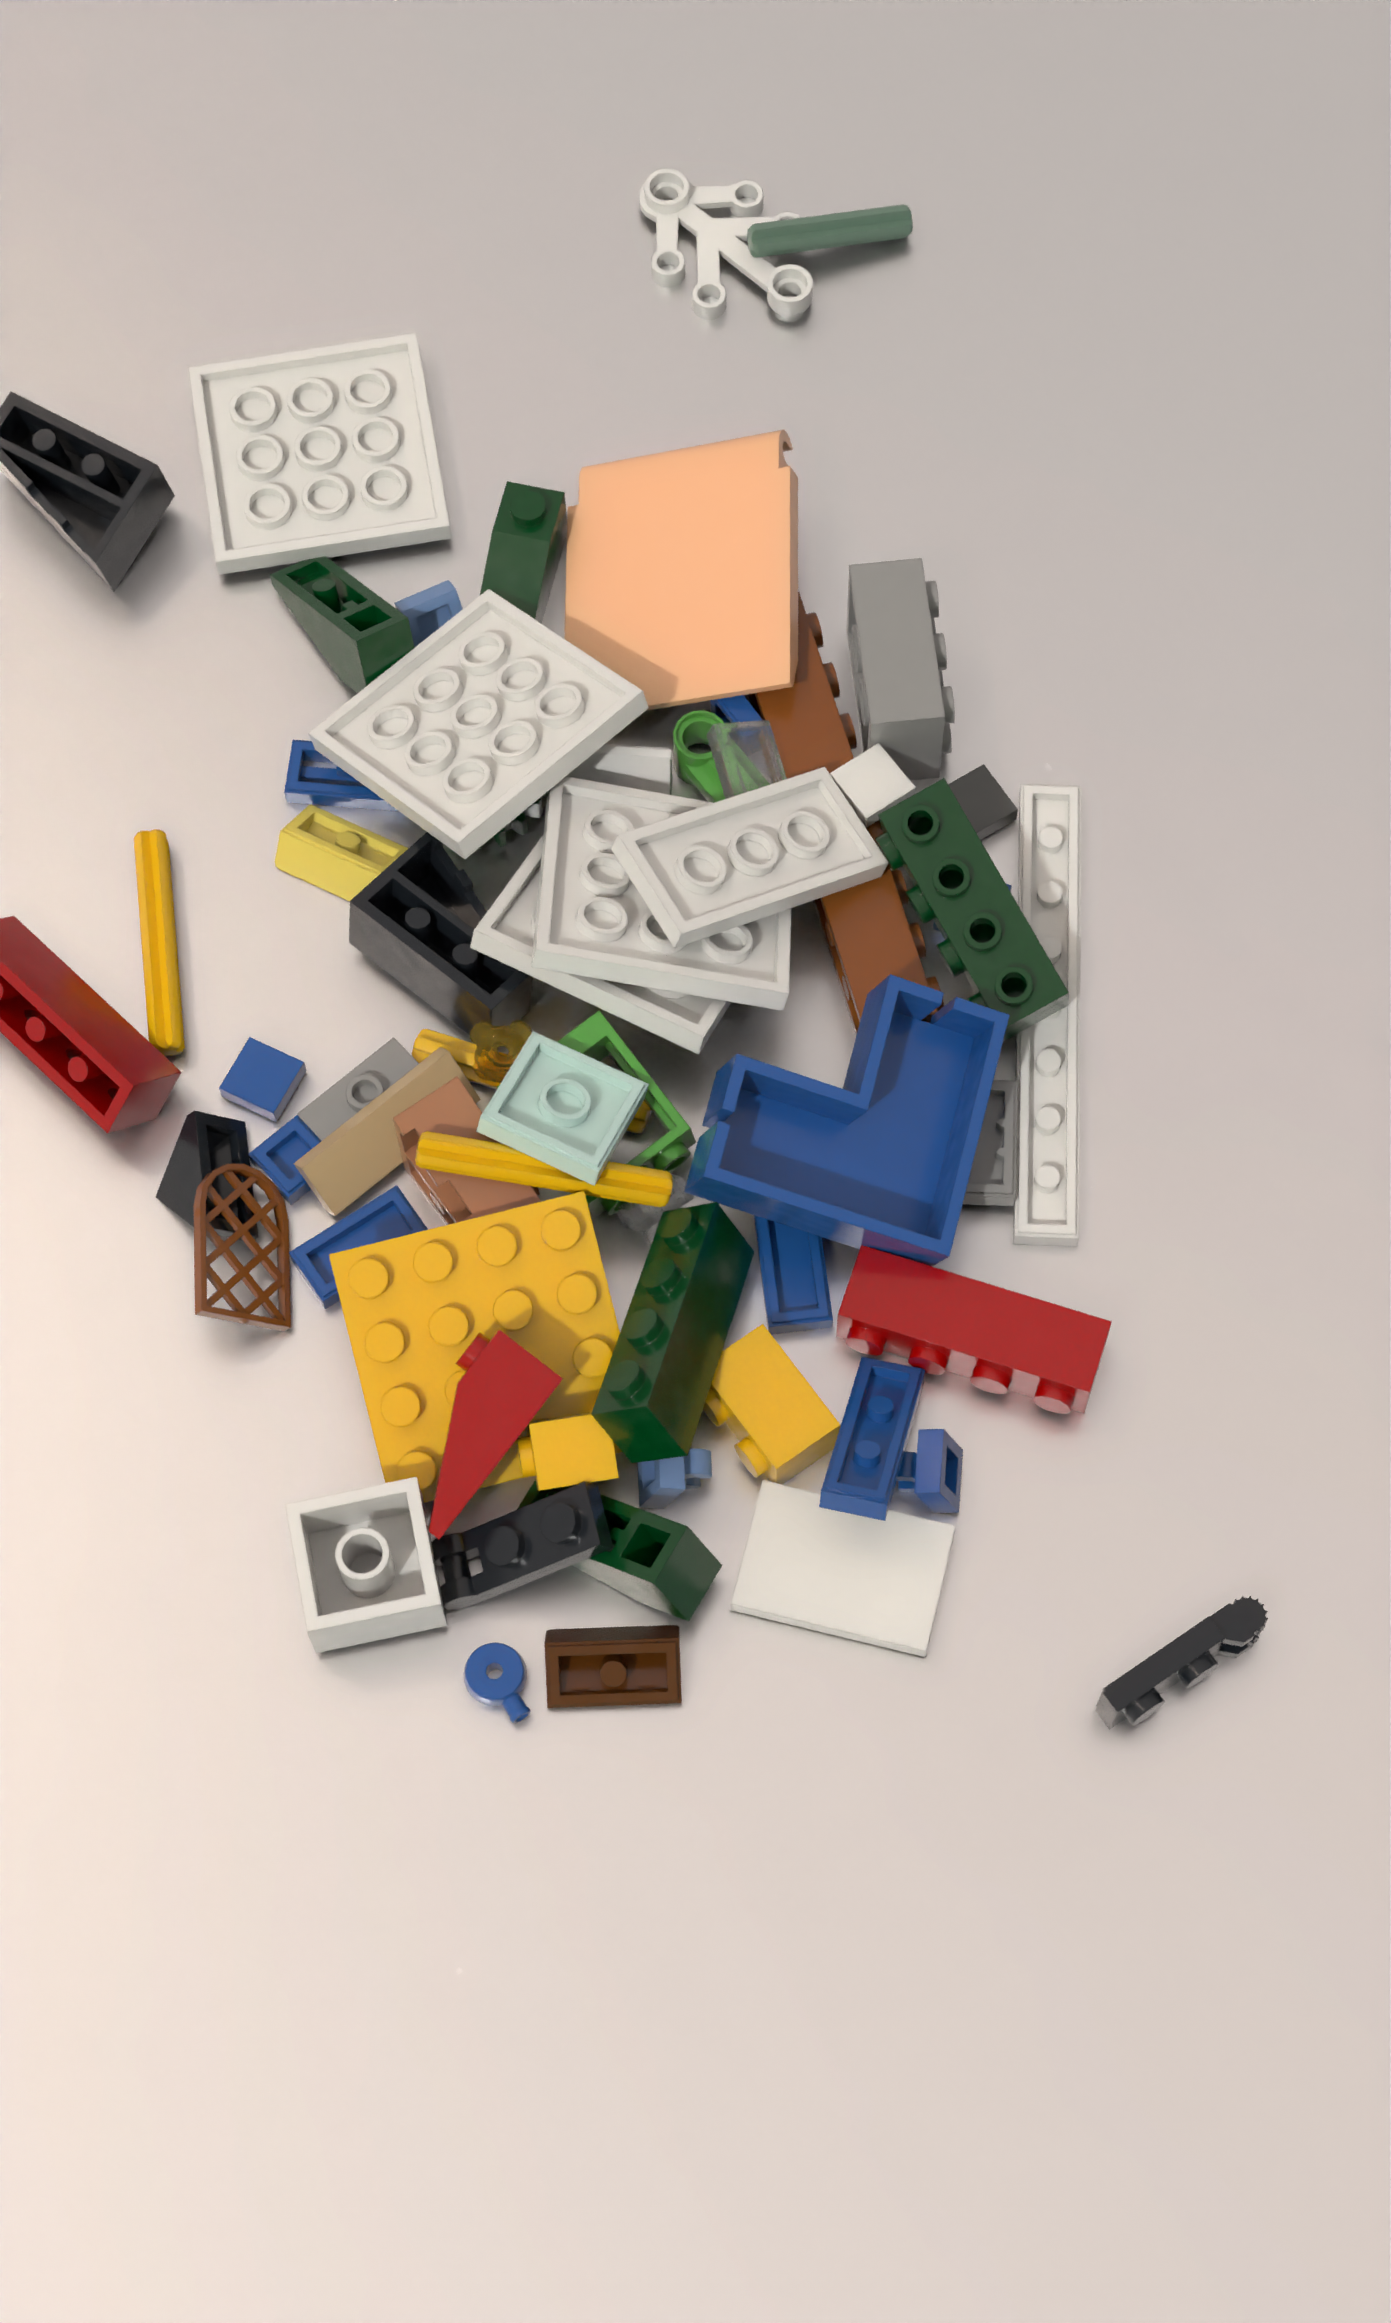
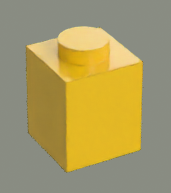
M592 1412L532 1421L527 1425L529 1437L517 1438L522 1477L535 1476L539 1491L577 1485L584 1481L591 1483L619 1478L613 1440L591 1415Z

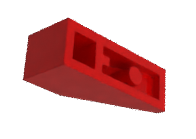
M499 1329L491 1339H488L479 1332L455 1363L465 1373L458 1380L429 1523V1532L438 1539L443 1536L563 1380L558 1374Z

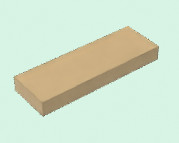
M439 1047L293 1163L328 1213L333 1216L338 1215L403 1163L393 1117L457 1076L474 1102L477 1103L481 1100L448 1050Z

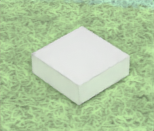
M879 743L829 773L865 828L878 821L880 813L913 796L916 790L914 784Z

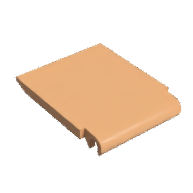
M785 430L585 466L580 470L578 505L567 508L564 639L644 692L649 707L647 710L790 688L794 685L798 664V477L791 466H788L784 458L783 452L793 450L790 438Z

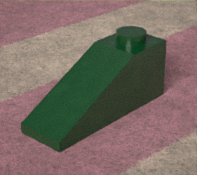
M507 481L492 530L480 595L490 589L527 615L542 623L567 537L565 492Z
M326 556L302 560L270 574L273 587L339 679L356 693H359L415 648L408 617Z
M535 1479L517 1509L572 1486L539 1491ZM600 1494L613 1549L572 1566L642 1604L689 1622L721 1569L722 1564L688 1526Z

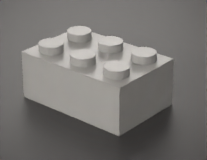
M922 558L849 565L846 631L863 752L879 743L909 780L940 778L942 754H949L952 751L950 723L955 721V708L952 687H944L942 670L947 669V654L944 634H936L934 618L939 617L936 581L925 582Z

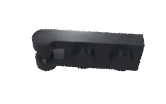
M585 1481L465 1532L444 1535L440 1539L437 1538L431 1542L435 1564L442 1566L445 1583L440 1586L444 1608L449 1610L476 1605L613 1549L599 1487ZM480 1555L483 1572L471 1576L467 1560Z

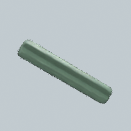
M902 204L756 223L747 230V242L750 254L758 258L906 238L912 233L913 221L910 208Z

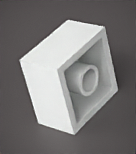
M417 1477L284 1504L306 1630L316 1653L447 1626L425 1505Z

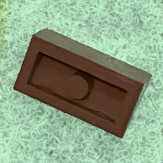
M678 1625L573 1628L546 1631L544 1644L547 1708L682 1703L680 1632Z

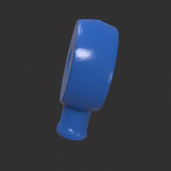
M488 1643L477 1648L470 1655L464 1667L463 1677L466 1689L474 1699L485 1705L503 1706L512 1723L522 1721L531 1713V1710L520 1696L527 1679V1668L522 1656L515 1649L503 1643ZM493 1670L503 1672L497 1679L488 1677L489 1673Z

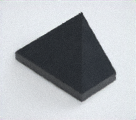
M193 1111L187 1115L155 1197L194 1227L193 1206L196 1189L204 1177L225 1164H245L250 1166L245 1122L199 1111ZM223 1174L216 1177L211 1183L222 1199H225L235 1190ZM235 1174L242 1183L247 1179ZM252 1185L247 1190L254 1198ZM208 1196L206 1199V1214L215 1207ZM240 1196L229 1205V1208L242 1224L254 1215ZM221 1213L209 1222L219 1236L229 1237L235 1232ZM257 1223L248 1230L254 1239L258 1238Z

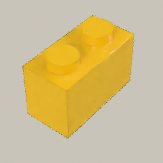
M761 1324L722 1351L703 1410L717 1427L723 1423L728 1425L739 1440L734 1445L735 1450L745 1467L754 1477L757 1478L764 1473L770 1482L784 1484L834 1449L841 1426L764 1324Z

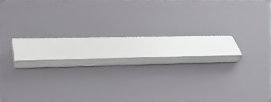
M1020 784L1018 906L1069 992V1005L1016 1034L1015 1081H1018L1016 1198L1013 1217V1244L1077 1247L1079 1240L1082 786Z

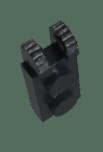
M1242 1596L1240 1600L1235 1599L1233 1604L1229 1603L1213 1615L1208 1616L1103 1688L1095 1711L1109 1730L1126 1718L1132 1726L1142 1722L1165 1703L1160 1695L1179 1681L1183 1683L1186 1689L1190 1688L1212 1673L1219 1665L1214 1658L1216 1655L1237 1658L1246 1652L1248 1646L1252 1647L1254 1642L1258 1641V1635L1264 1630L1268 1620L1266 1618L1268 1611L1264 1610V1604H1260L1258 1599L1254 1600L1251 1596L1249 1598Z

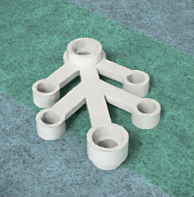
M663 168L652 172L639 191L641 211L647 218L656 222L657 251L651 258L652 278L656 284L671 288L679 285L685 278V257L678 250L679 224L697 237L698 284L692 290V308L699 318L705 320L717 319L726 310V290L720 283L719 255L767 292L768 304L778 315L785 318H794L809 308L813 297V280L805 268L794 264L775 268L763 257H753L748 246L742 242L747 241V230L753 224L801 218V216L794 212H782L775 217H758L763 211L764 193L762 187L752 180H742L734 185L692 186L686 176L680 171ZM743 197L753 198L754 201L744 203L739 201V199ZM730 207L732 214L737 218H711L701 209ZM666 264H671L676 266L677 268L670 271H666L661 269L660 267ZM785 295H795V297H784V296H785ZM708 296L718 299L713 303L701 301L702 298Z

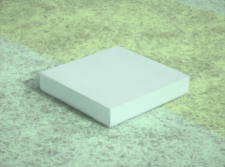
M532 1031L482 1113L476 1132L595 1186L645 1099L649 1084Z

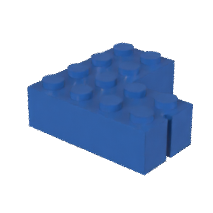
M890 974L867 994L843 1089L740 1054L734 1055L716 1072L702 1126L709 1129L698 1138L684 1192L860 1249L861 1245L929 1266L938 1264L950 1257L1009 1015L955 997L932 1015L930 1023L921 1021L941 1005L944 992Z

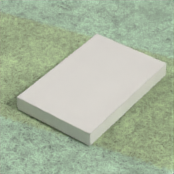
M762 1480L731 1600V1610L926 1657L956 1525L888 1510L886 1520L882 1521L820 1508L821 1493Z

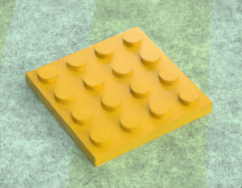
M585 1191L329 1254L385 1483L417 1477L423 1502L434 1500L458 1380L465 1373L455 1363L479 1332L488 1339H491L498 1329L563 1378L530 1422L593 1411L620 1331ZM526 1426L518 1438L529 1437L528 1426ZM517 1439L479 1489L523 1478ZM613 1441L615 1454L621 1453L622 1451Z

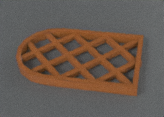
M225 1164L207 1174L196 1189L193 1206L195 1315L285 1332L291 1328L289 1220L285 1201L276 1185L261 1171L245 1164ZM222 1174L235 1189L225 1199H222L211 1185L213 1180ZM235 1174L247 1179L242 1183ZM254 1183L265 1192L269 1199V1202L262 1208L247 1190ZM208 1196L215 1207L206 1214V1199ZM239 1196L254 1213L244 1224L240 1222L229 1208V1205ZM272 1209H274L276 1225L267 1215ZM220 1213L235 1230L225 1241L221 1239L209 1224ZM259 1221L273 1237V1240L263 1249L248 1232ZM206 1236L216 1247L208 1256L206 1254ZM239 1238L244 1241L255 1255L245 1266L241 1264L229 1249ZM276 1248L277 1267L268 1257V1255ZM220 1255L225 1258L236 1272L225 1284L210 1266ZM259 1263L264 1266L275 1280L264 1291L249 1274ZM207 1278L217 1290L208 1299ZM240 1280L245 1283L256 1297L246 1308L240 1304L230 1291ZM277 1289L278 1309L269 1299ZM223 1297L232 1310L212 1307V1305ZM262 1305L272 1318L251 1313Z

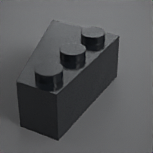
M10 391L1 405L0 471L114 592L175 496L159 466Z
M426 832L350 901L349 943L486 1048L494 1046L530 1011L533 977L470 948L474 929L487 913V910L473 892V882L464 869L458 870L443 848V843L430 833Z

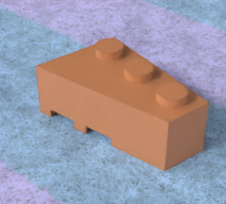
M458 1076L393 1117L405 1170L446 1225L541 1202L538 1197L540 1195L538 1187L424 1169L416 1165L415 1157L418 1139L426 1131L500 1143L476 1132L482 1112Z

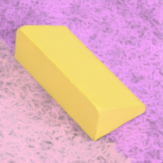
M309 804L280 831L275 866L281 871L350 902L408 848Z

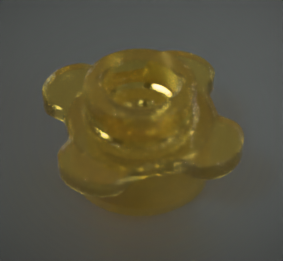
M515 1020L507 1026H493L488 1021L476 1023L470 1032V1039L477 1047L473 1065L476 1075L483 1080L501 1083L531 1035V1027L520 1020ZM504 1046L508 1049L509 1053L501 1055L497 1048Z

